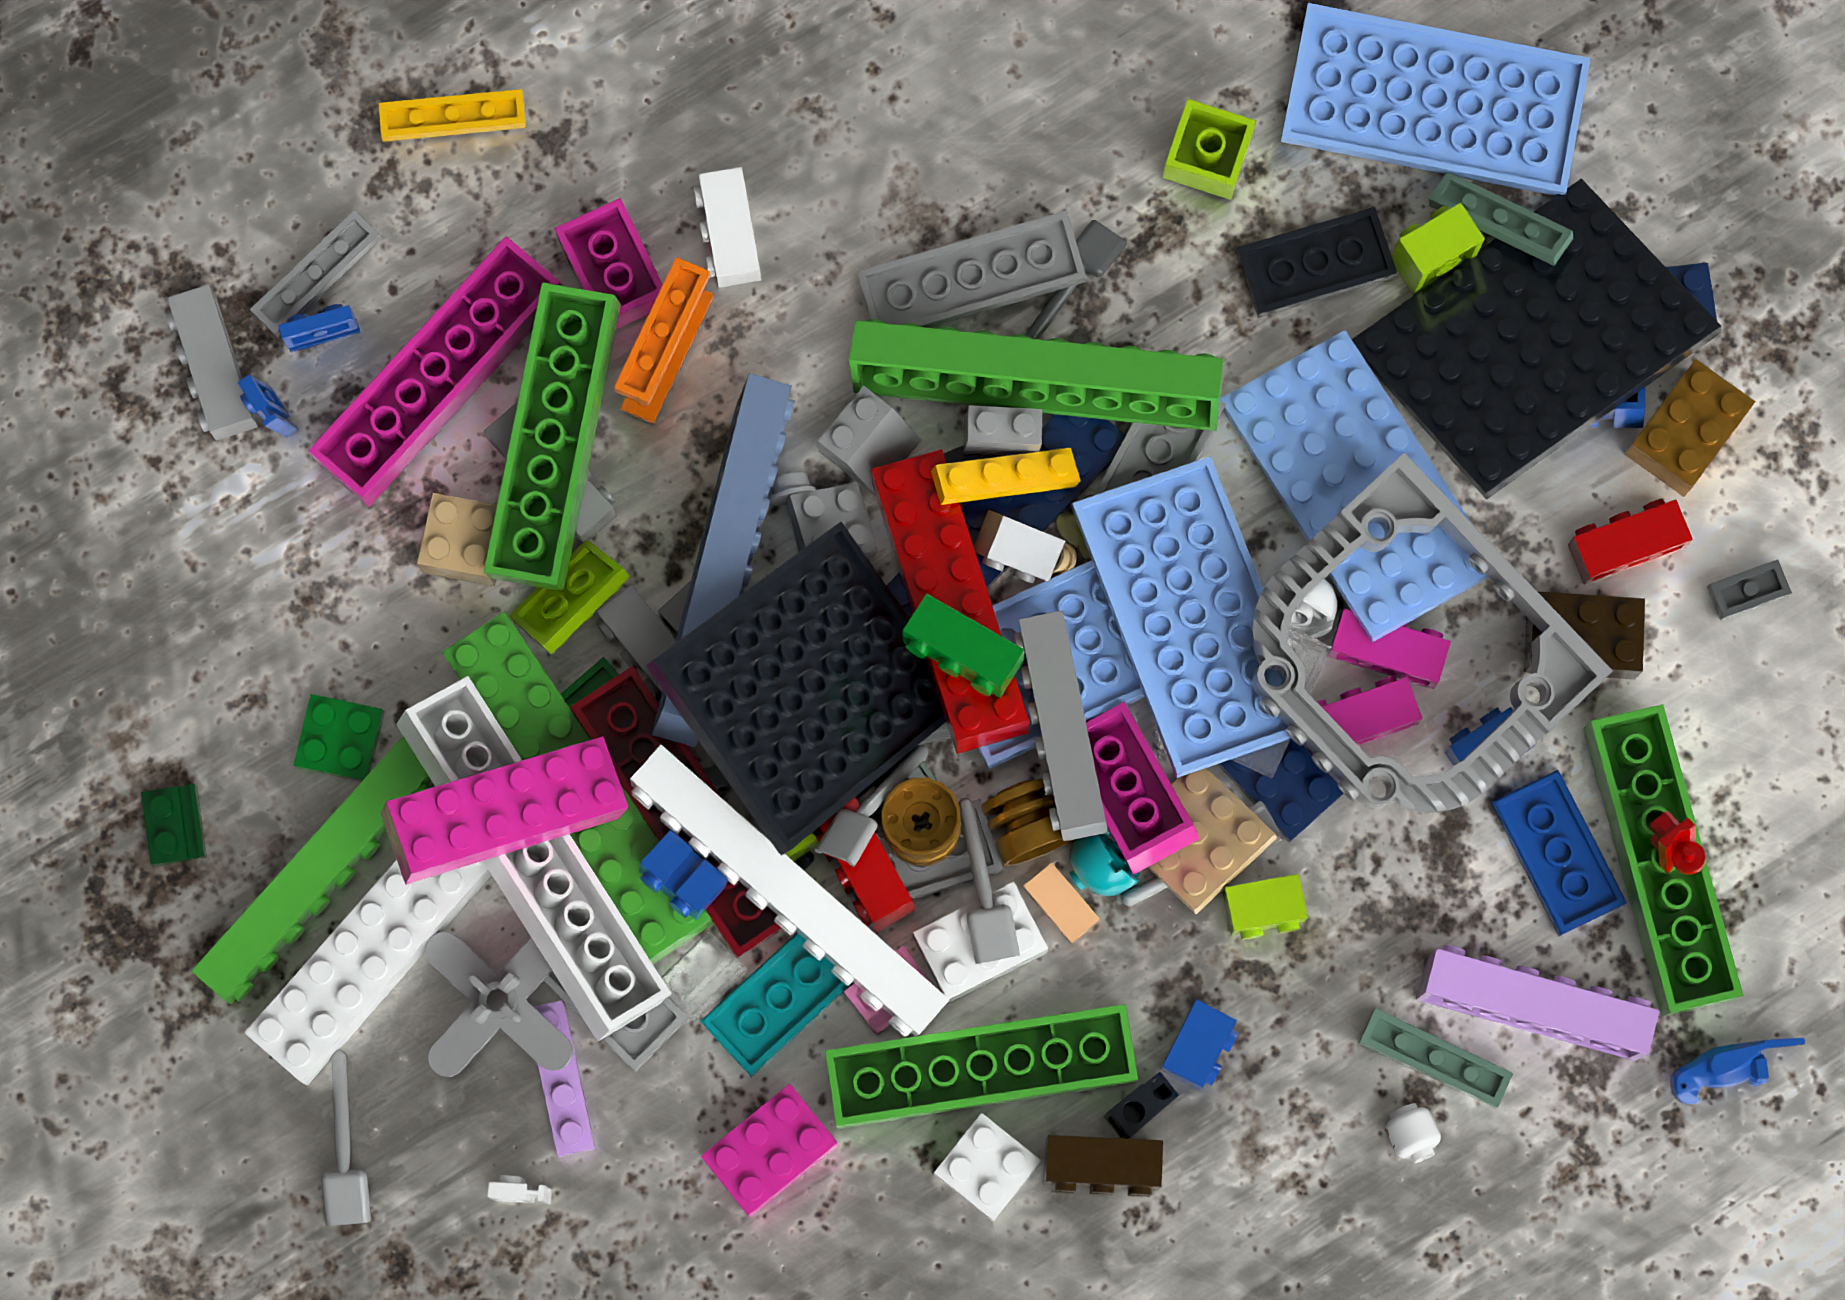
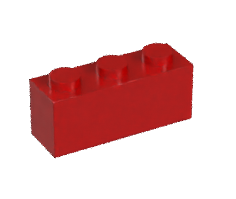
M1663 498L1644 505L1643 512L1631 516L1630 511H1625L1609 518L1610 524L1597 528L1596 524L1593 523L1575 531L1576 536L1568 543V547L1583 584L1594 582L1686 548L1693 541V538L1677 500L1665 503Z

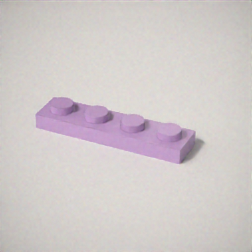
M561 1000L535 1006L536 1010L570 1040L573 1047V1056L570 1063L561 1070L550 1071L538 1064L557 1157L596 1149L565 1002Z

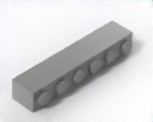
M1063 610L1019 619L1021 632L1014 633L1016 645L1024 649V654H1026L1028 666L1021 668L1025 690L1033 688L1035 701L1029 702L1028 706L1032 725L1040 723L1042 736L1036 737L1035 742L1039 760L1047 758L1049 772L1042 773L1046 795L1054 794L1056 807L1049 808L1053 831L1061 829L1063 841L1108 833Z

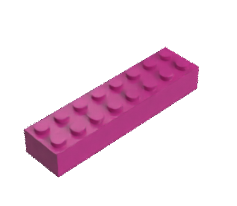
M505 236L308 450L314 461L369 508L531 332L542 283L562 286L561 282Z

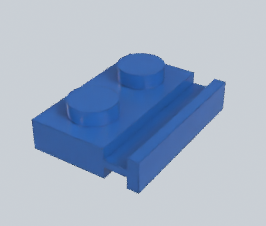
M342 304L327 306L322 309V313L312 316L307 314L294 315L286 320L287 323L278 325L282 340L291 353L361 333L357 318H355L350 305L343 306Z
M250 374L237 382L244 392L240 395L243 404L252 414L256 412L264 420L262 422L267 428L286 438L299 430L295 424L286 420L291 416L271 386Z

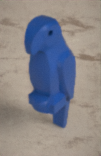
M1771 1039L1711 1048L1679 1067L1670 1075L1671 1093L1680 1103L1690 1105L1700 1102V1098L1697 1095L1702 1087L1726 1088L1738 1085L1744 1081L1754 1087L1766 1084L1769 1079L1767 1059L1761 1054V1051L1770 1048L1804 1045L1805 1039Z

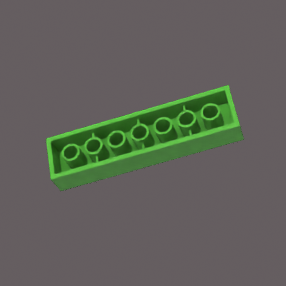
M542 283L484 568V573L492 579L564 591L621 306L615 295Z
M1661 704L1590 721L1583 730L1661 1017L1732 1001L1744 996L1707 861L1701 871L1695 874H1683L1676 870L1674 865L1672 870L1666 873L1659 866V851L1651 844V838L1654 833L1650 830V824L1664 812L1669 811L1679 823L1688 817L1695 824L1696 843L1702 846L1664 705Z
M1126 1004L825 1050L837 1129L1120 1086L1138 1081Z

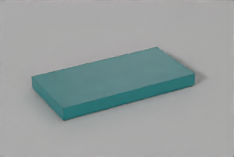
M798 933L794 934L700 1021L750 1077L754 1076L854 983L852 981L847 986L831 972L835 965L823 956L819 961L803 947L806 940Z

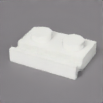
M499 1175V1182H489L488 1198L495 1201L534 1203V1198H538V1201L544 1204H551V1188L539 1185L538 1191H535L534 1187L526 1184V1179L519 1176Z

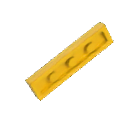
M522 89L379 103L381 138L383 142L527 128Z
M1071 448L935 465L931 471L941 505L1076 487L1081 481Z

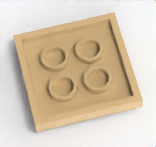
M1207 768L1178 777L1171 784L1193 822L1199 840L1147 867L1195 914L1201 911L1277 838L1276 833Z

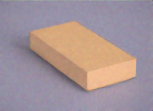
M1052 862L1023 886L1070 944L1074 943L1100 921L1096 913Z

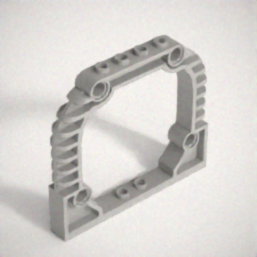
M1405 453L1380 474L1270 578L1258 598L1253 614V648L1260 665L1253 673L1252 684L1256 693L1262 698L1259 701L1260 705L1269 715L1274 718L1278 715L1288 726L1285 729L1287 734L1297 744L1302 745L1304 743L1314 753L1311 756L1312 760L1325 773L1331 771L1340 781L1337 785L1345 796L1352 801L1357 799L1362 805L1371 809H1379L1392 803L1399 808L1426 813L1443 812L1459 808L1473 801L1492 786L1546 733L1551 731L1613 672ZM1372 522L1380 524L1384 529V538L1378 539L1371 536L1368 531V524ZM1439 524L1469 556L1467 558L1469 564L1482 575L1486 573L1495 583L1493 587L1498 595L1507 602L1511 600L1542 633L1531 642L1532 662L1530 674L1516 682L1511 689L1510 701L1514 707L1513 711L1454 767L1440 774L1413 777L1403 765L1393 758L1385 756L1369 758L1304 689L1306 679L1305 667L1298 654L1287 644V637L1292 615L1302 600L1357 549L1361 547L1365 551L1378 552L1386 548L1397 533L1416 532L1428 534ZM1273 669L1279 672L1282 677V684L1277 687L1269 685L1264 677L1265 670ZM1526 686H1533L1538 690L1540 694L1538 703H1532L1527 700L1524 693ZM1371 779H1377L1384 783L1386 787L1384 797H1376L1370 792L1369 783Z

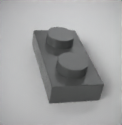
M1778 559L1707 586L1721 621L1792 594Z

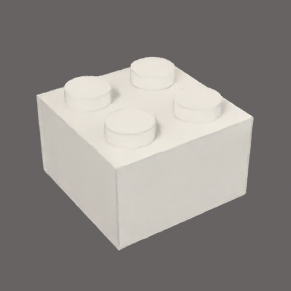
M981 1113L936 1169L934 1176L991 1222H994L1037 1168L1041 1160Z

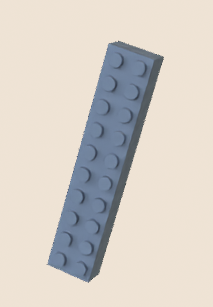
M748 374L736 403L675 643L743 594L745 587H748L753 566L750 564L753 554L757 552L762 534L759 532L762 520L764 521L770 502V499L767 498L770 487H773L778 466L775 464L778 454H781L786 438L784 429L786 422L790 420L795 400L788 399L792 385ZM663 691L651 735L695 747L698 742L697 737Z

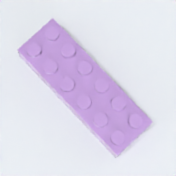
M1443 945V949L1434 950L1426 958L1416 997L1418 1001L1633 1061L1649 1055L1660 1010L1649 1008L1651 1002L1645 999L1628 996L1626 1001L1613 998V991L1597 986H1591L1590 990L1575 987V980L1561 976H1554L1553 980L1538 977L1540 971L1525 966H1517L1516 970L1502 967L1503 961L1484 955H1481L1479 960L1465 956V950L1449 945Z

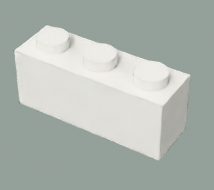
M742 167L699 174L701 186L694 187L697 208H705L707 218L706 221H700L703 243L711 242L713 255L706 256L708 271L711 274L710 277L717 276L719 288L761 281Z

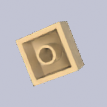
M433 493L417 562L421 571L425 574L495 587L496 579H492L485 574L484 568L497 505Z

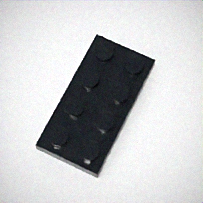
M1375 207L1239 246L1236 249L1258 318L1393 279L1398 274Z

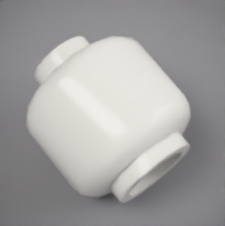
M1413 1103L1389 1114L1390 1121L1385 1126V1132L1397 1157L1403 1159L1412 1157L1413 1162L1418 1163L1435 1154L1433 1147L1440 1142L1441 1134L1429 1109L1418 1108L1416 1103Z

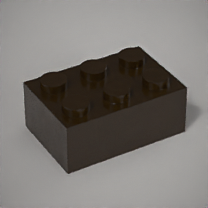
M1537 591L1613 670L1606 678L1635 680L1643 672L1645 598ZM1527 616L1524 672L1530 673L1532 662L1531 642L1542 632Z
M1048 1135L1045 1139L1044 1185L1052 1186V1193L1074 1194L1076 1187H1090L1089 1194L1112 1195L1114 1194V1189H1128L1127 1196L1150 1197L1153 1195V1191H1157L1162 1187L1163 1140Z

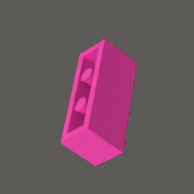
M1344 608L1338 620L1328 657L1388 676L1395 675L1398 679L1407 677L1411 683L1434 690L1440 681L1451 641L1443 639L1444 635L1436 630L1423 628L1420 632L1407 628V623L1372 643L1351 609Z
M1395 675L1375 682L1376 688L1362 692L1360 687L1340 694L1341 700L1327 704L1326 699L1317 701V703L1359 746L1417 726L1423 718L1407 677L1397 680Z

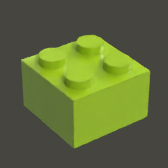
M1187 99L1165 163L1163 178L1231 200L1254 133L1256 120Z
M1462 203L1452 208L1449 205H1445L1431 214L1429 222L1422 226L1414 223L1399 234L1400 239L1395 244L1392 258L1397 272L1413 296L1468 257L1472 259L1477 256L1485 238Z

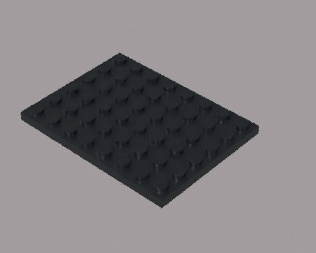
M1582 178L1568 187L1565 195L1558 194L1534 211V213L1573 231V240L1554 266L1495 238L1481 248L1477 256L1472 259L1468 257L1351 339L1374 374L1486 500L1721 334L1722 326Z
M842 522L830 528L646 665L781 856L792 850L946 722L927 658H920L912 654L903 642V629L910 618Z

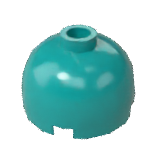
M1109 830L1108 833L1075 839L1070 848L1069 855L1070 863L1073 867L1069 874L1074 883L1081 890L1087 887L1094 894L1106 897L1119 895L1140 881L1137 878L1140 873L1138 872L1133 875L1117 844L1108 838L1111 835Z

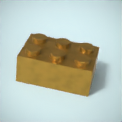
M1695 359L1624 455L1685 497L1756 401Z

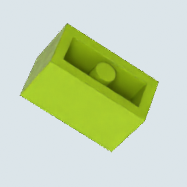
M1299 874L1225 887L1222 892L1231 936L1240 934L1241 940L1264 936L1263 930L1276 927L1278 933L1296 931L1300 929L1299 923H1303L1308 919Z

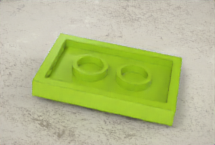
M587 539L571 554L564 591L538 587L509 617L520 629L548 653L552 654L586 620L591 618L594 612L612 594L616 593L621 585L631 576L622 566Z

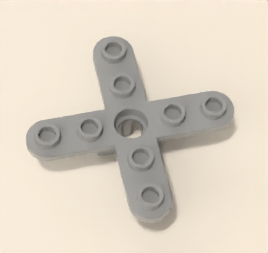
M440 932L428 940L425 948L428 962L472 1002L430 1048L428 1062L436 1074L452 1077L460 1073L499 1029L505 1032L540 1066L547 1070L558 1071L570 1063L573 1056V1047L570 1040L526 1000L552 972L551 967L532 938L524 944L498 974L452 933ZM501 989L508 996V1004L503 1002L498 1007L501 1011H492L487 1006L486 999L492 990Z

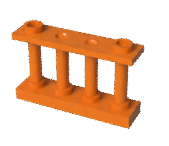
M675 258L614 386L615 392L626 396L620 408L621 411L655 424L715 297L713 293L704 290L711 276L710 271L681 258Z

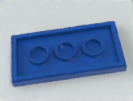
M1559 770L1490 803L1558 936L1627 904Z

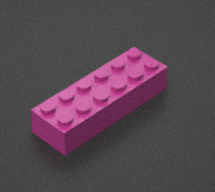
M602 736L386 801L380 814L406 885L620 819L629 806L604 737Z

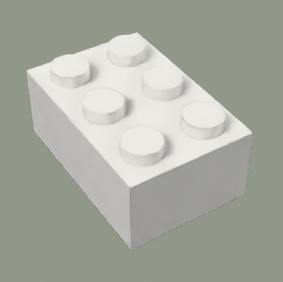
M1014 882L992 892L993 906L1005 904L1011 908L1020 956L975 964L967 914L972 910L982 909L979 899L913 932V939L940 992L949 999L947 1004L1047 954L1048 947Z

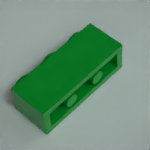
M927 593L903 629V642L912 654L920 658L930 657L939 663V668L953 677L963 676L971 681V686L975 690L986 696H990L992 693L1001 698L1024 661L1023 648Z

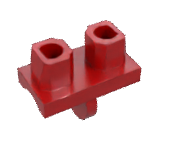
M1666 811L1650 824V830L1654 833L1651 838V844L1659 851V866L1666 873L1672 870L1673 865L1676 870L1687 875L1701 871L1706 862V855L1703 847L1696 843V827L1688 817L1679 823L1669 811Z

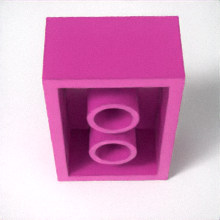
M621 198L554 228L558 241L581 289L612 294L620 302L621 306L616 330L649 315L663 284Z
M789 1083L701 1155V1158L751 1218L839 1145Z

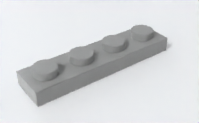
M354 209L250 308V311L278 338L281 335L278 325L287 323L286 320L294 315L303 314L381 239L380 234Z

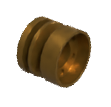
M928 777L911 778L898 784L887 795L882 808V827L884 838L890 851L901 861L914 866H931L945 860L956 848L961 835L960 806L954 793L942 782ZM924 818L928 819L930 830L923 828L920 833L916 832L914 821L922 822Z
M1043 778L1026 780L998 792L993 798L984 802L980 807L984 816L1000 814L988 822L987 825L990 830L1003 828L1008 830V833L995 842L1004 866L1016 865L1034 859L1073 841H1063L1061 829L1053 831L1049 808L1056 807L1054 795L1043 797L1046 795Z

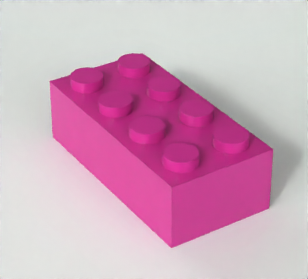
M1125 702L1087 721L1086 726L1106 825L1133 875L1199 840L1193 822Z

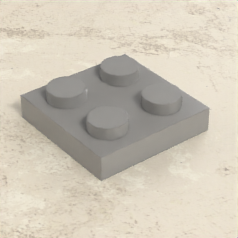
M858 482L792 494L787 498L786 502L801 550L830 528L842 522L866 557L877 553L878 547Z

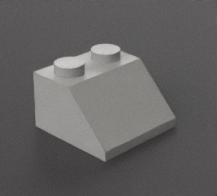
M863 386L818 440V450L823 456L876 496L872 486L871 469L907 459L921 442V438L890 405Z

